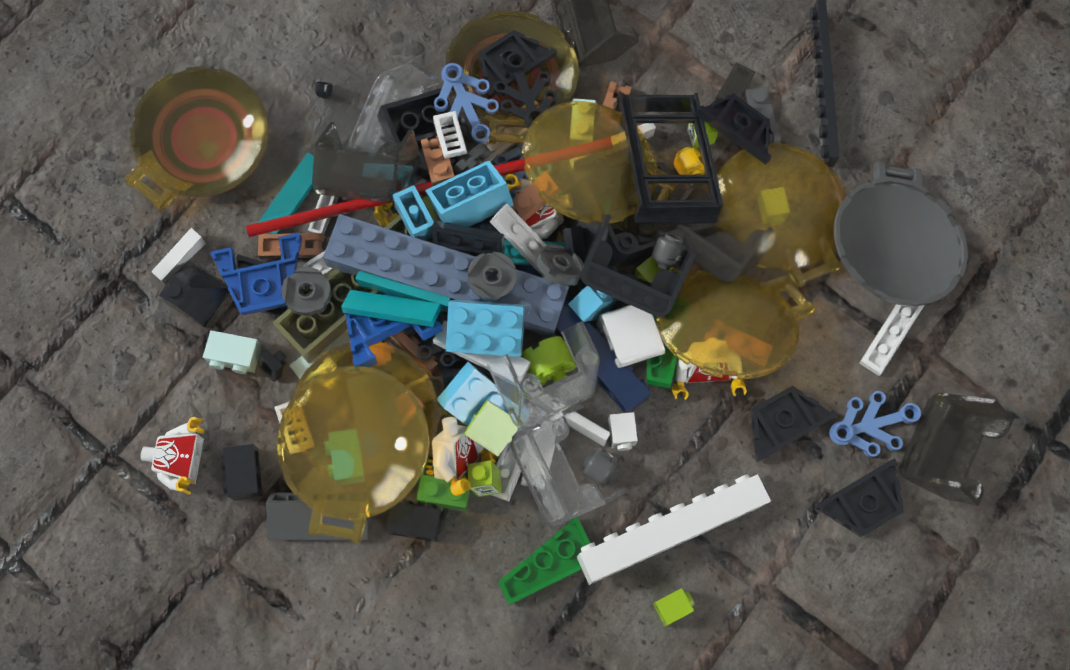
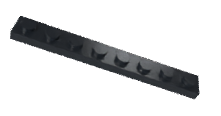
M816 0L814 7L810 9V21H813L811 39L815 40L813 59H816L817 64L814 69V77L818 79L816 98H819L820 102L817 109V116L821 118L819 137L823 139L820 154L821 158L824 159L825 167H834L839 159L827 5L826 0Z

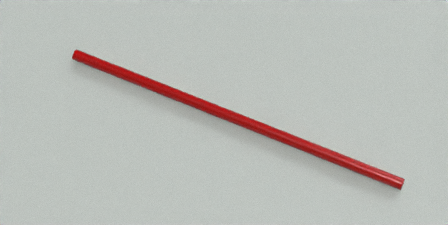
M610 138L495 165L494 167L501 176L611 150L612 143ZM431 181L415 185L420 196L426 195L425 190L433 187ZM408 187L247 225V234L249 237L339 216V214L343 215L393 203V194Z

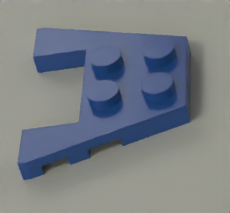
M300 233L279 237L281 260L236 269L235 253L231 247L211 251V256L216 262L218 270L224 278L228 290L242 315L287 306L282 297V285L284 280L295 273L294 271L297 268L302 243V235Z
M345 313L353 364L357 373L377 364L376 357L369 346L377 344L381 340L400 333L410 326L415 329L423 341L443 331L441 323L437 320L433 327Z

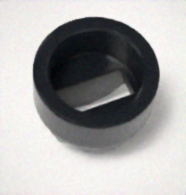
M315 82V94L323 99L328 98L332 93L333 84Z

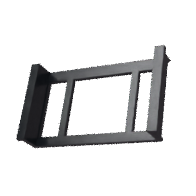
M619 91L613 107L614 112L622 113L639 206L634 216L635 223H717V216L723 207V201L703 119L695 114L700 107L698 93H694V95H625ZM634 112H691L692 115H634ZM636 123H694L706 175H646ZM708 183L711 200L652 201L648 184Z

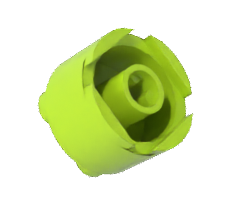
M561 336L538 342L540 346L534 350L532 347H529L520 356L530 361L527 374L534 388L541 387L552 379L554 382H558L567 377L566 372L572 371L577 367L566 342Z

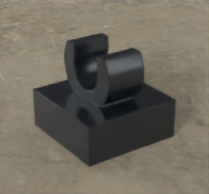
M265 350L259 356L258 366L275 382L282 376L283 366L286 364L284 360L287 356L282 350H279L274 355Z

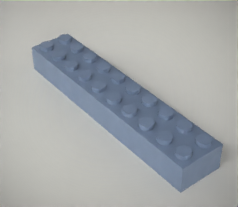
M341 214L337 218L323 255L327 267L357 276L358 271H363L450 297L451 300L525 305L524 329L549 337L554 336L569 286L559 283L549 284L542 277L516 270V285L513 291L506 298L498 302L486 301L476 296L468 284V269L471 262L476 258L475 256ZM494 271L492 274L486 273L488 281L498 280L496 277L497 272Z

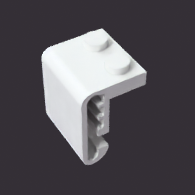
M631 305L600 314L597 327L602 333H605L611 351H615L617 357L615 363L618 368L665 354V348L652 314Z

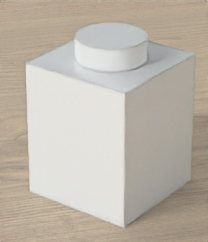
M634 412L610 414L608 423L611 448H618V451L631 450L632 446H635L638 441Z

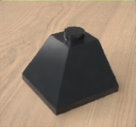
M191 266L172 276L158 296L173 309L205 327L230 292L228 286L195 266Z

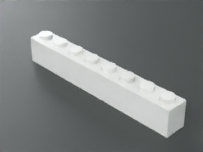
M748 474L741 476L735 480L736 484L728 487L727 483L715 488V493L708 497L705 493L692 499L693 503L690 505L678 504L670 508L671 513L665 516L662 513L653 515L648 518L649 523L641 526L639 522L627 527V532L618 536L617 532L603 538L604 543L596 546L593 542L582 547V552L579 553L577 559L589 585L767 505L771 500L758 474L753 477H749Z

